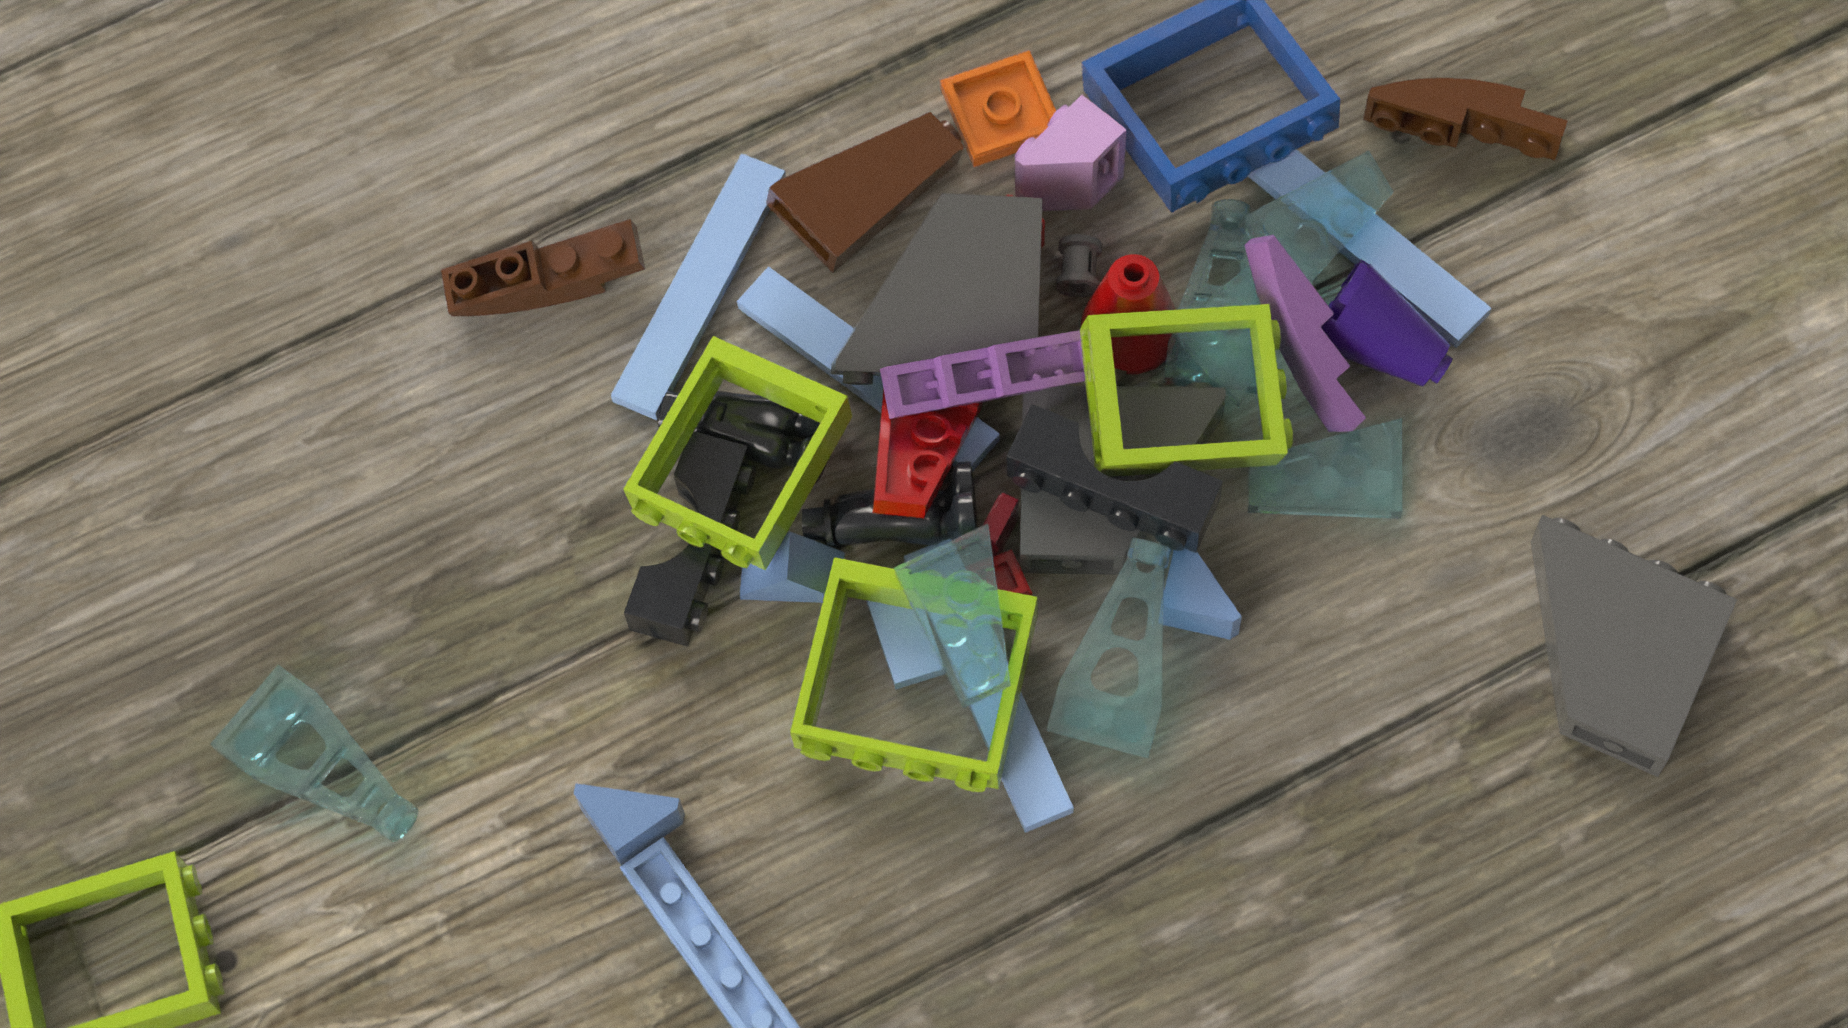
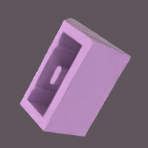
M1083 95L1070 106L1063 105L1054 113L1048 123V128L1039 137L1027 139L1018 149L1015 155V197L1042 198V211L1092 209L1124 177L1126 129Z

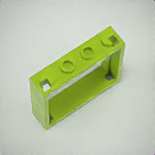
M834 557L790 730L794 748L801 749L800 753L815 760L828 761L831 759V755L851 759V763L854 766L869 771H881L883 766L901 769L905 776L918 781L930 782L934 780L935 776L955 780L954 784L957 787L968 791L984 792L986 787L999 789L1038 618L1037 597ZM848 597L1016 630L987 761L816 727Z

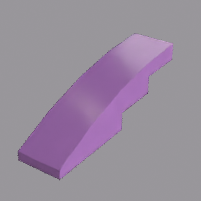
M1274 235L1250 239L1244 246L1256 292L1261 304L1270 305L1271 320H1277L1279 323L1281 334L1279 350L1298 387L1329 432L1353 431L1366 417L1337 381V378L1350 365L1321 328L1334 313Z
M1080 330L997 344L988 348L942 355L933 359L892 365L880 369L889 419L1085 382Z

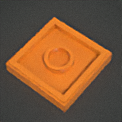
M1030 50L940 80V89L973 167L1017 153L1020 146L1031 137L1036 139L1048 128V123L1056 112Z

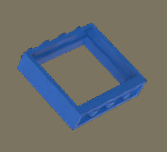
M1205 0L1082 61L1084 92L1092 103L1126 129V151L1171 213L1194 201L1198 204L1209 193L1227 184L1239 183L1258 168L1270 162H1280L1287 158L1292 151L1311 141L1323 140L1325 134L1339 128L1340 98L1265 0ZM1250 25L1307 102L1175 168L1120 90Z

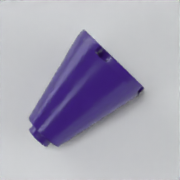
M1360 259L1341 285L1342 288L1335 299L1329 303L1328 306L1334 314L1321 326L1322 330L1346 360L1422 387L1429 379L1437 384L1453 360L1452 357L1446 354L1450 344L1371 264Z

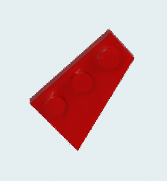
M883 388L873 513L925 518L980 413L983 402L889 419Z

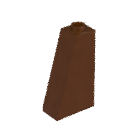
M928 112L776 181L769 187L766 205L834 273L959 162L964 145L961 143L958 131L948 121H939L931 112Z

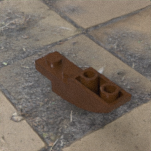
M1420 78L1372 87L1368 94L1363 117L1364 121L1371 122L1382 130L1391 132L1401 131L1420 137L1424 142L1435 146L1447 145L1456 148L1462 132L1472 135L1476 140L1483 143L1502 144L1518 149L1524 155L1532 158L1545 157L1554 161L1568 120L1521 107L1526 90L1500 83L1460 78Z
M631 219L541 248H538L531 240L442 269L441 274L448 313L452 317L521 312L580 300L606 292L605 282L646 269L637 226Z

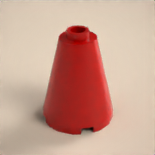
M1129 254L1120 257L1112 264L1084 308L1081 326L1088 315L1176 310L1156 265L1145 256ZM1179 333L1111 337L1114 368L1127 371L1126 374L1137 375L1156 369L1171 356Z

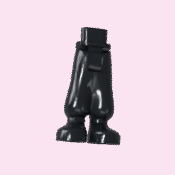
M667 391L659 414L658 427H660L679 395L678 392ZM717 391L694 432L748 446L749 459L771 468L781 469L786 466L796 467L820 423L760 395ZM797 436L804 437V439H802V441L797 442L791 440L789 437ZM825 467L819 475L816 483L820 480L821 476L823 475Z
M971 461L958 462L953 467L948 487L945 490L938 491L925 518L873 513L875 489L839 495L835 499L834 505H832L830 498L824 499L823 507L802 509L803 537L811 540L826 539L828 546L868 544L882 541L921 545H936L947 539L962 543L979 541Z

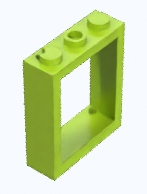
M1269 304L1088 315L1080 328L1094 464L1095 468L1109 477L1157 474L1163 472L1173 462H1178L1198 471L1277 465L1288 454L1287 449L1292 448V424L1289 418H1283L1281 400L1285 399L1287 393L1286 376L1283 369H1277L1275 350L1280 348V327L1277 320H1271ZM1250 328L1263 440L1123 449L1111 337Z
M713 336L623 489L632 507L631 512L649 525L658 526L662 522L677 529V535L694 546L703 547L707 543L722 550V556L739 567L748 568L752 564L766 571L853 417L847 395ZM723 380L820 423L755 539L658 495L659 490Z
M173 851L1 903L0 976L11 1028H47L26 925L165 883L189 991L68 1028H175L221 1014L218 996L225 993L222 986L223 979L216 963L210 965L206 946L213 944V934L207 916L205 914L199 915L195 897L202 895V887L198 880L195 866L193 864L188 866Z

